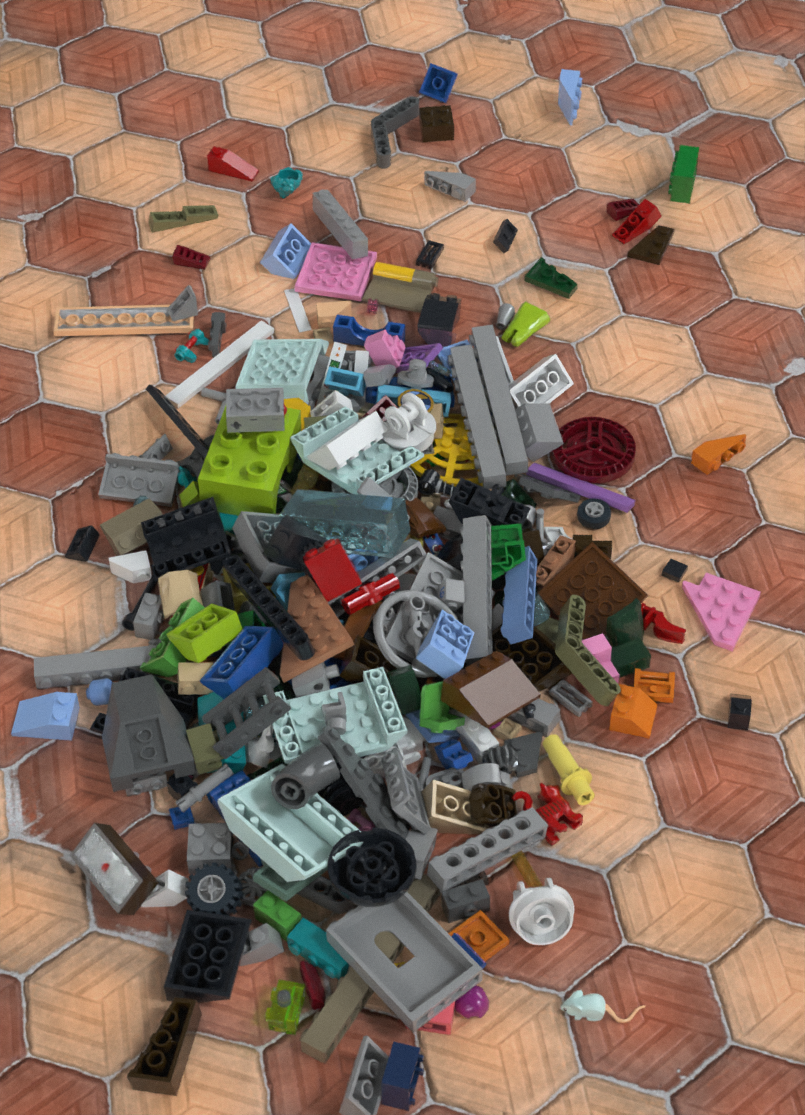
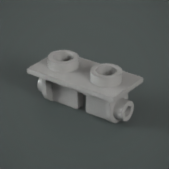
M166 434L161 438H157L155 443L138 457H152L162 460L173 449Z

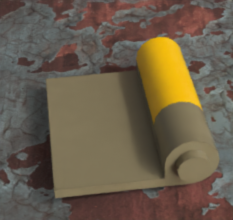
M376 262L373 269V279L362 301L421 313L426 296L430 295L434 287L438 285V277H436V273Z

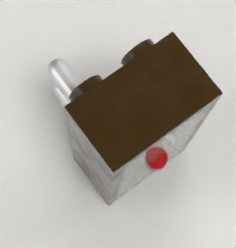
M94 823L70 854L71 858L118 914L134 915L159 883L152 875L151 868L141 862L139 854L130 849L111 825Z

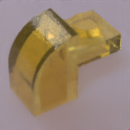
M304 463L291 493L303 498L321 479L322 474Z

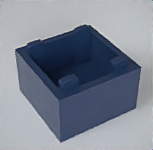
M393 1042L381 1082L382 1105L409 1111L411 1105H415L416 1099L413 1098L417 1081L419 1075L423 1076L424 1069L421 1068V1062L424 1061V1055H421V1048Z

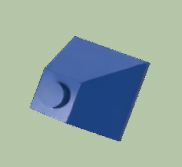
M430 63L419 93L446 103L458 74Z

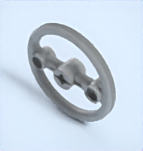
M417 590L396 592L384 600L374 618V635L380 651L393 666L406 674L422 678L439 676L416 659L419 648L431 629V626L426 621H423L422 609L425 603H427L439 612L444 610L457 620L456 616L444 602L429 593ZM400 601L406 602L404 610L410 616L411 627L406 632L405 638L410 645L414 646L415 658L412 661V665L403 661L392 651L384 634V617L389 608Z

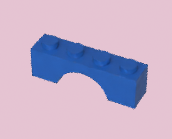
M337 315L333 324V341L364 346L368 336L386 330L388 335L392 337L397 335L400 340L405 342V324L388 322L381 329L371 330L358 324L354 317Z

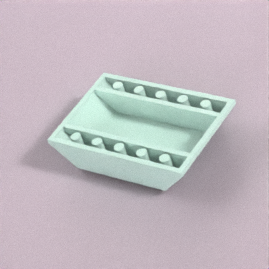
M281 764L218 799V804L229 830L287 882L305 880L328 866L330 852L341 838L359 829L318 794L314 795L300 809H289L279 804L272 795L271 784L280 771L286 767ZM363 842L352 843L349 847H360L363 844ZM349 847L338 852L335 857L333 856V859L337 861L344 857Z

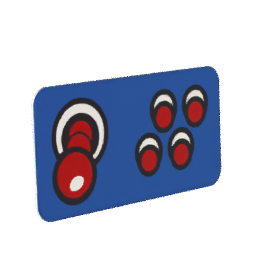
M437 533L423 537L433 555L439 553L444 546Z

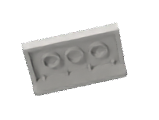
M106 454V465L98 493L99 498L141 503L150 498L155 505L172 507L178 483L177 475L180 472L177 462L173 460H157L152 457L139 458L135 455Z
M395 747L388 751L381 759L392 810L400 819L404 818L408 821L414 830L418 829L423 834H426L431 828L419 778L403 766L400 750Z

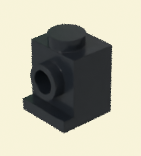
M175 773L166 782L169 794L176 801L190 792L189 789L191 787L195 788L198 785L189 776L175 778Z

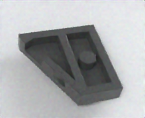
M542 731L504 740V745L513 747V750L518 755L517 770H515L517 778L537 773Z

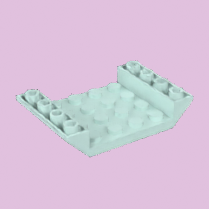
M323 339L253 340L236 383V389L283 388L284 399L300 398L308 404L309 400L306 392L318 355L326 354L329 342Z
M346 406L291 437V442L304 464L355 496L359 495L357 490L366 477H370L379 484L424 457V453L412 446L400 452L386 442L379 440L376 443L372 441L370 443L372 446L363 452L361 450L358 451L360 455L353 460L347 459V464L340 469L335 467L327 470L308 460V455L358 421V414Z
M380 667L363 671V682L286 700L283 691L275 692L276 697L279 696L291 707V710L272 724L284 763L289 764L308 749L321 743L318 736L326 726L322 705L338 702V692L343 694L347 716L346 733L340 735V738L346 744H350L359 757L387 751L406 735L407 728L384 668ZM263 695V699L266 705L269 703V700L267 698V695Z

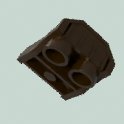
M476 784L473 786L469 797L471 819L477 824L498 826L503 820L515 817L517 815L516 801H513L512 796L516 793V790L503 785Z

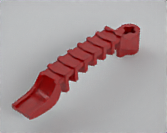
M642 603L626 617V619H629L631 615H634L635 624H638L643 619L641 625L645 631L651 623H654L653 633L658 639L677 644H683L685 641L686 629L667 621L663 612L656 610L655 607L651 608Z

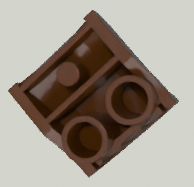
M414 498L412 501L403 500V503H400L410 517L403 527L405 531L418 539L440 532L445 533L446 527L418 498Z

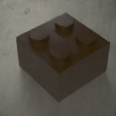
M450 105L419 108L422 142L454 140V121Z

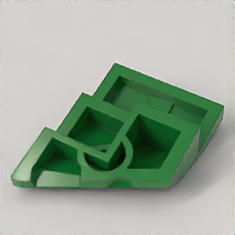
M521 524L491 526V571L493 581L526 560Z

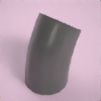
M319 743L296 757L280 771L272 781V795L283 807L300 809L319 791L340 778L339 769L328 748L323 743Z

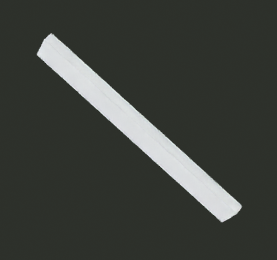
M260 321L166 395L167 399L173 406L180 408L247 355L253 340L267 339L274 333V328Z

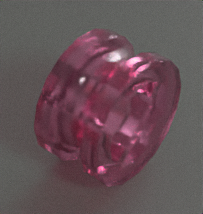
M369 298L367 313L373 312L377 314L378 299L372 300V298Z

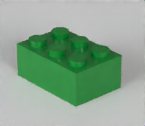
M680 145L679 151L675 152L670 174L671 184L668 194H671L670 201L690 204L697 173L700 147Z

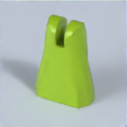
M524 302L504 331L501 339L507 343L511 342L515 347H519L531 335L550 322V317L546 311L528 302Z

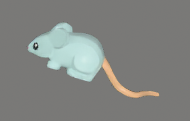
M578 990L561 1005L560 1009L571 1016H575V1020L586 1017L588 1021L602 1020L605 1011H607L617 1022L627 1023L640 1009L645 1008V1005L637 1007L628 1018L621 1019L605 1003L602 995L593 993L583 996V992Z

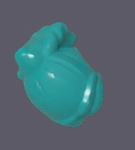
M287 167L279 170L278 175L272 176L270 181L280 197L286 198L299 187L303 179V173L298 169L293 170Z

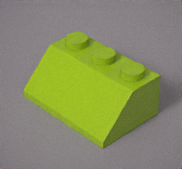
M211 603L167 633V637L186 659L199 663L206 660L212 653L219 651L229 641H233L243 629L236 611Z

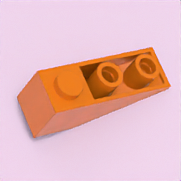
M741 434L704 442L693 450L691 464L706 475L716 471L723 463L730 461L738 452L741 453L745 449L747 435Z

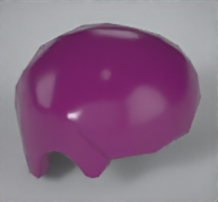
M475 985L455 1001L456 1012L467 1019L473 1016L483 1017L489 1010V999L484 989Z

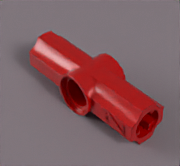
M393 573L387 574L377 581L358 588V591L341 599V605L348 615L353 614L365 606L368 607L381 601L382 597L399 589L400 582Z

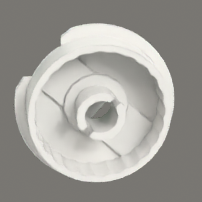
M406 393L402 396V405L399 408L390 406L385 410L387 422H384L388 430L382 435L383 440L388 445L400 452L409 446L422 452L432 444L434 433L436 432V421L427 412L424 402L412 393Z
M545 878L544 886L526 889L523 881L517 882V890L513 891V902L509 909V921L513 930L526 942L534 945H548L562 939L569 932L573 924L574 903L570 894L562 887L554 885L551 878Z

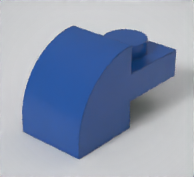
M450 739L434 747L445 769H462L469 762L473 761L472 754L463 750L460 742Z

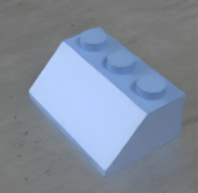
M290 223L278 231L260 263L273 275L295 279L304 264L311 243Z

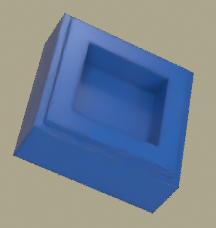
M179 807L169 809L174 830L188 827L189 824H195L191 808H188L184 813Z

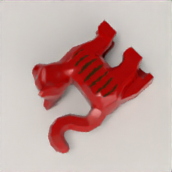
M540 783L541 792L537 795V798L545 802L546 805L535 811L548 824L544 839L553 846L560 840L555 834L567 831L565 823L575 830L582 825L583 815L580 813L575 814L572 811L569 802L560 795L561 789L559 785L545 786L543 783ZM519 791L513 794V801L518 799L524 800V811L532 807L533 801L527 792Z

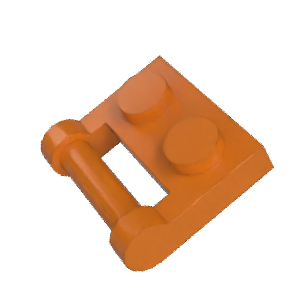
M635 668L633 687L640 688L653 701L673 703L675 672H649Z

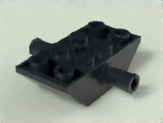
M460 478L449 500L461 524H463V518L486 515L491 526L521 524L523 526L531 508L503 496L504 487L502 485L498 490L499 484H495L490 491L463 478Z

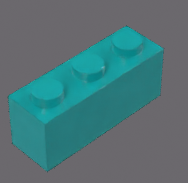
M302 918L287 936L289 950L294 955H300L305 958L312 966L324 970L330 978L339 980L342 976L345 977L350 965L328 943L326 932L305 918Z

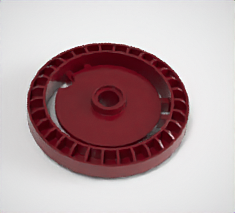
M582 417L566 423L559 429L563 443L568 439L570 440L567 443L566 449H563V445L552 451L555 464L564 474L588 483H606L622 477L631 469L635 461L636 443L631 433L624 426L613 420L602 417ZM620 443L624 447L625 453L621 451Z

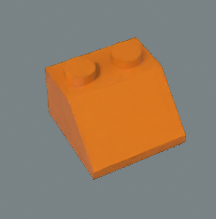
M619 684L621 692L615 698L609 730L650 739L658 704L640 688Z

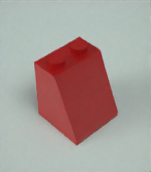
M339 538L335 540L330 539L323 544L324 546L318 549L313 548L303 556L307 568L327 602L362 584L359 573Z

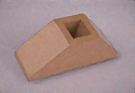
M559 536L537 567L536 584L544 587L574 559L575 540Z

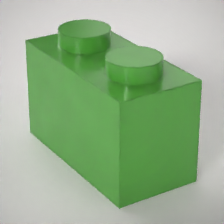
M269 890L253 904L255 919L262 924H269L280 932L282 939L288 942L287 936L301 921V913Z

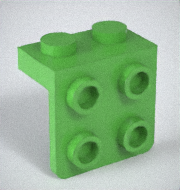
M443 681L424 685L421 692L419 726L431 729L433 733H443V730H456V727L465 725V717L450 714L449 705L441 701Z

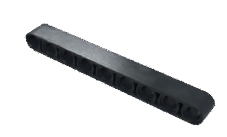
M232 554L225 557L222 564L230 580L266 622L275 628L280 638L297 658L304 661L313 657L315 650L308 635L239 556Z

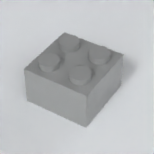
M227 823L189 824L187 847L189 874H196L195 869L198 867L203 869V864L208 863L209 866H212V862H216L219 866L224 864L232 870L233 833L229 830Z

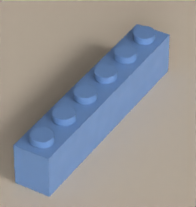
M529 546L525 547L526 560L505 574L506 584L504 587L505 598L503 600L504 611L502 613L503 624L501 626V633L510 644L533 638L537 558Z

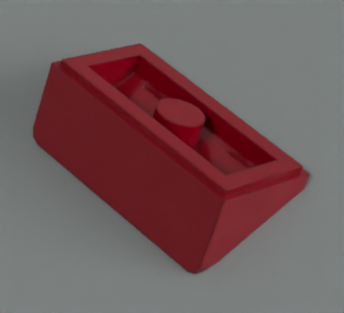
M304 960L300 961V973L313 1011L324 1007L326 995L318 970Z

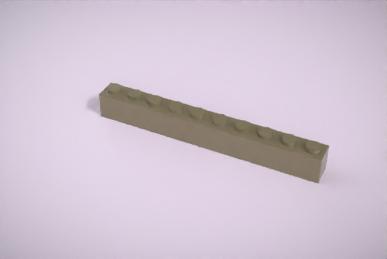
M423 874L421 880L415 878L407 891L427 913L441 894L438 887L425 874ZM388 931L378 933L374 939L376 946L392 963L395 962L405 947L393 933ZM349 966L346 976H342L339 979L335 992L329 994L326 998L321 1012L318 1011L314 1015L310 1028L305 1029L300 1037L302 1052L324 1064L374 993L371 987L351 966Z

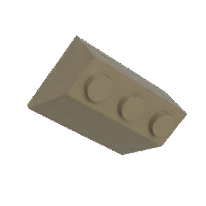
M148 498L100 524V527L116 556L125 555L147 543L141 522L163 514L152 500Z

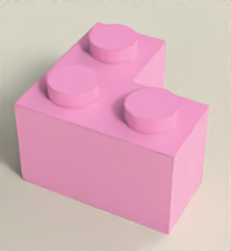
M386 330L368 336L364 344L365 349L369 351V355L376 366L388 364L394 365L396 368L400 366L405 351V344L397 335L392 337L388 335Z
M604 634L582 640L584 646L613 679L619 683V673L610 661L612 647Z

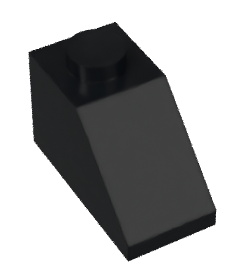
M730 693L728 728L748 730L751 717V696Z

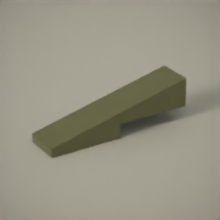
M214 205L183 206L182 211L150 212L148 223L152 233L218 219L219 215Z

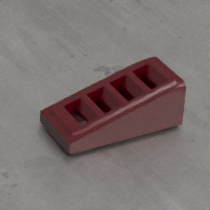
M635 199L607 203L606 212L615 221L630 216L639 206V203Z
M181 245L176 246L172 255L174 265L204 270L210 261V256Z

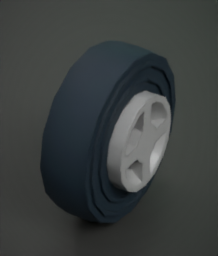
M587 499L578 507V521L586 528H603L609 523L611 518L610 506L600 499Z

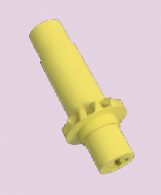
M554 734L546 737L542 745L562 778L560 780L562 792L566 795H573L579 805L589 804L595 797L594 792L589 786L592 781L591 773L587 768L582 769L577 765L558 735Z

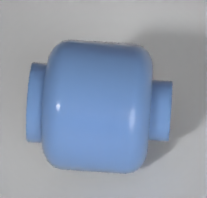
M108 678L93 680L89 688L86 689L87 699L91 700L92 704L96 706L108 705L111 685L114 682Z

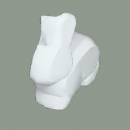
M272 725L263 730L259 740L252 739L246 744V762H252L254 765L267 768L270 753L274 749V739L272 738L274 729Z

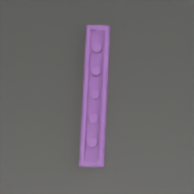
M535 462L528 468L526 473L527 476L583 497L600 499L610 507L626 513L635 505L636 500Z

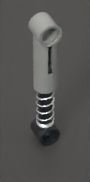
M426 469L418 482V491L427 496L440 492L444 496H452L456 487L453 486L454 484L449 485L443 479L441 480L440 475L432 469ZM525 505L531 509L522 526V530L532 528L536 519L537 511L531 505Z

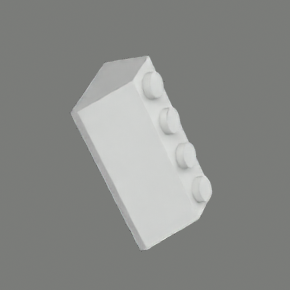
M554 354L541 359L509 385L514 408L516 409L524 403H551L574 383L558 356Z
M375 411L353 423L308 455L307 458L327 470L335 467L340 469L347 464V459L351 461L359 456L358 451L361 450L363 452L370 448L372 441L376 443L383 438L382 434L388 429Z

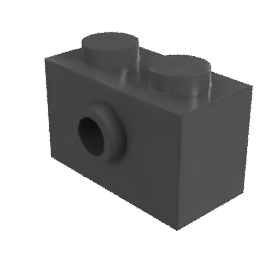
M216 580L201 589L202 602L205 608L212 603L235 611L231 583Z
M483 879L441 892V906L448 923L471 917L480 910L483 913L490 911V895Z

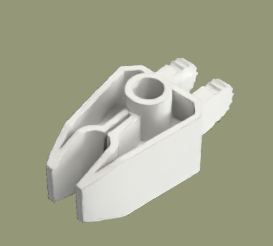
M410 741L400 745L396 742L387 751L367 755L364 760L367 761L370 769L375 774L385 778L381 759L388 751L395 747L398 748L401 753L403 766L406 769V765L418 761L421 755L418 751L404 755L416 748L415 742Z

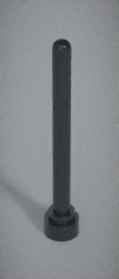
M154 575L149 580L132 613L125 615L122 621L123 627L127 630L134 631L133 621L145 593L151 594L157 584L154 580Z

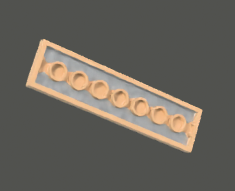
M170 305L56 308L54 336L189 333L194 330V316L173 321L167 310Z

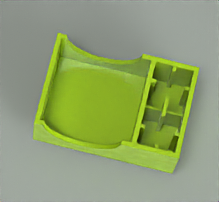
M225 406L198 477L200 501L213 497L219 513L239 516L241 511L276 514L277 495L283 471L286 466L287 472L292 471L298 453L291 442V437L301 431V411L287 408V413L284 417L285 431L227 433Z

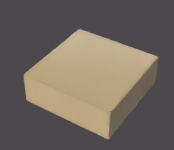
M330 327L313 330L314 339H323L328 341L329 344L333 343Z
M505 718L494 729L493 735L503 740L515 738L521 731L522 725Z

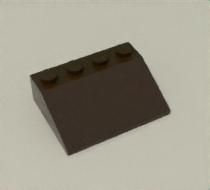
M502 624L492 631V653L498 651L512 659L538 691L552 687L572 674L555 653L556 644L534 625L533 638L510 644L507 638L503 637L501 633Z

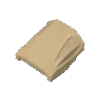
M189 570L167 572L158 578L164 619L168 618V616H173L180 604L191 598L196 599L203 605L197 573Z

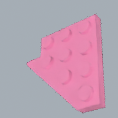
M705 573L699 586L683 581L682 588L713 644L733 652L760 598L761 592L709 573Z

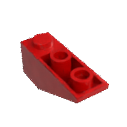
M644 199L612 236L621 243L626 244L651 229L662 215L657 206Z

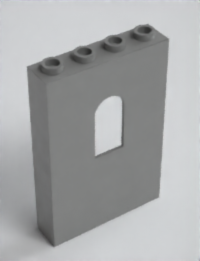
M408 892L395 902L385 906H358L355 909L352 908L343 918L332 922L326 929L328 943L413 1033L482 981L483 969ZM380 932H391L415 957L398 969L376 946L374 939Z

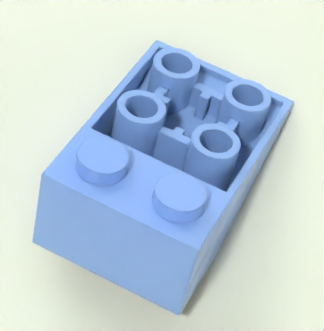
M562 69L559 78L558 105L569 125H572L573 119L577 118V110L579 109L582 95L580 87H582L583 78H580V71Z
M441 610L421 644L416 659L446 679L463 668L474 632L468 626L456 620L451 614Z

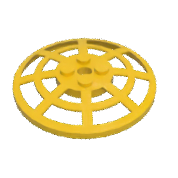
M449 413L448 417H444V424L458 423L457 427L447 428L443 425L442 438L433 439L435 441L434 454H424L423 458L409 467L416 475L421 477L426 469L421 467L420 464L428 459L438 466L447 468L445 477L440 476V479H443L449 485L454 484L453 486L456 487L460 479L452 478L454 470L474 469V458L476 457L471 454L470 445H472V442L469 443L467 437L469 430L464 429L465 416L462 417L461 414ZM438 453L442 457L449 460L448 462H445L434 457V455ZM468 459H470V461L472 462L467 464H456V461H465ZM478 477L465 479L479 486H483L482 483L478 482Z

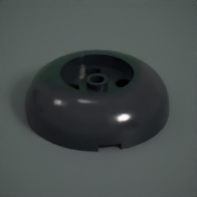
M372 828L373 830L362 832L356 830L345 835L332 848L328 858V874L333 887L344 899L363 907H380L395 902L409 890L417 870L415 852L406 839L393 831L383 828ZM363 842V844L360 847H349L352 843ZM349 847L344 857L337 861L333 859V856L335 857L338 852Z

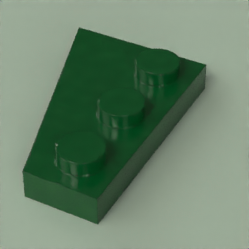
M541 257L525 275L524 281L569 299L577 290L578 284L565 274H560L556 271L555 266L548 265L545 262L546 260Z

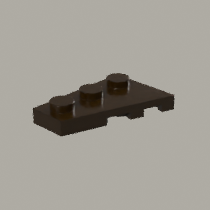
M658 225L628 252L627 257L660 265L675 229Z

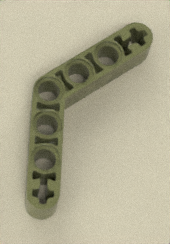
M572 595L560 610L555 653L599 704L609 706L621 692V688L582 643L586 604L580 596Z

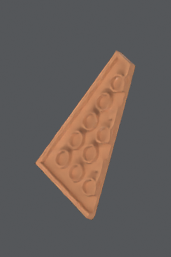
M305 575L292 582L287 612L306 632L315 650V654L308 660H300L284 643L280 677L284 683L354 645L352 638L311 577Z

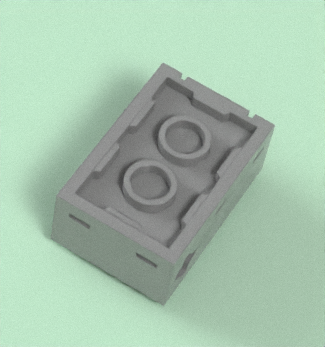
M283 388L226 389L227 433L285 431L284 417L287 413V407L284 404Z

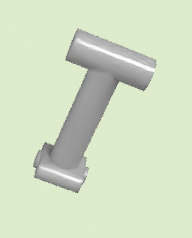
M539 508L536 514V529H539L541 542L546 543L547 540L544 538V510Z

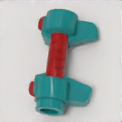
M200 329L190 331L188 342L175 348V358L179 361L186 360L194 363L197 356L190 349L193 345H208L209 339L204 337V333Z

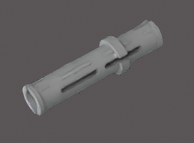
M225 763L224 766L195 788L191 787L189 789L190 792L175 802L176 805L184 813L197 801L200 803L206 794L234 773Z

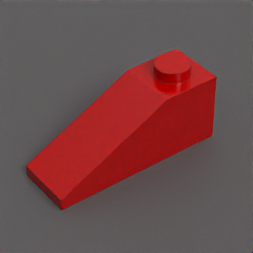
M213 146L207 155L208 171L251 182L259 173L257 168L228 149Z

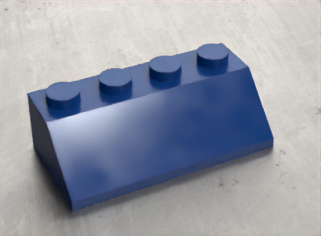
M245 626L200 679V682L225 699L265 667L268 668L272 660L279 655L284 643L274 627Z

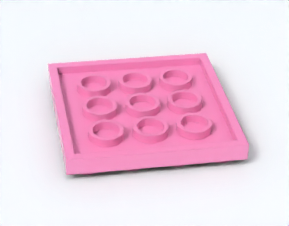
M312 242L294 286L295 292L361 301L377 259V252L368 251V256L352 260L343 247Z

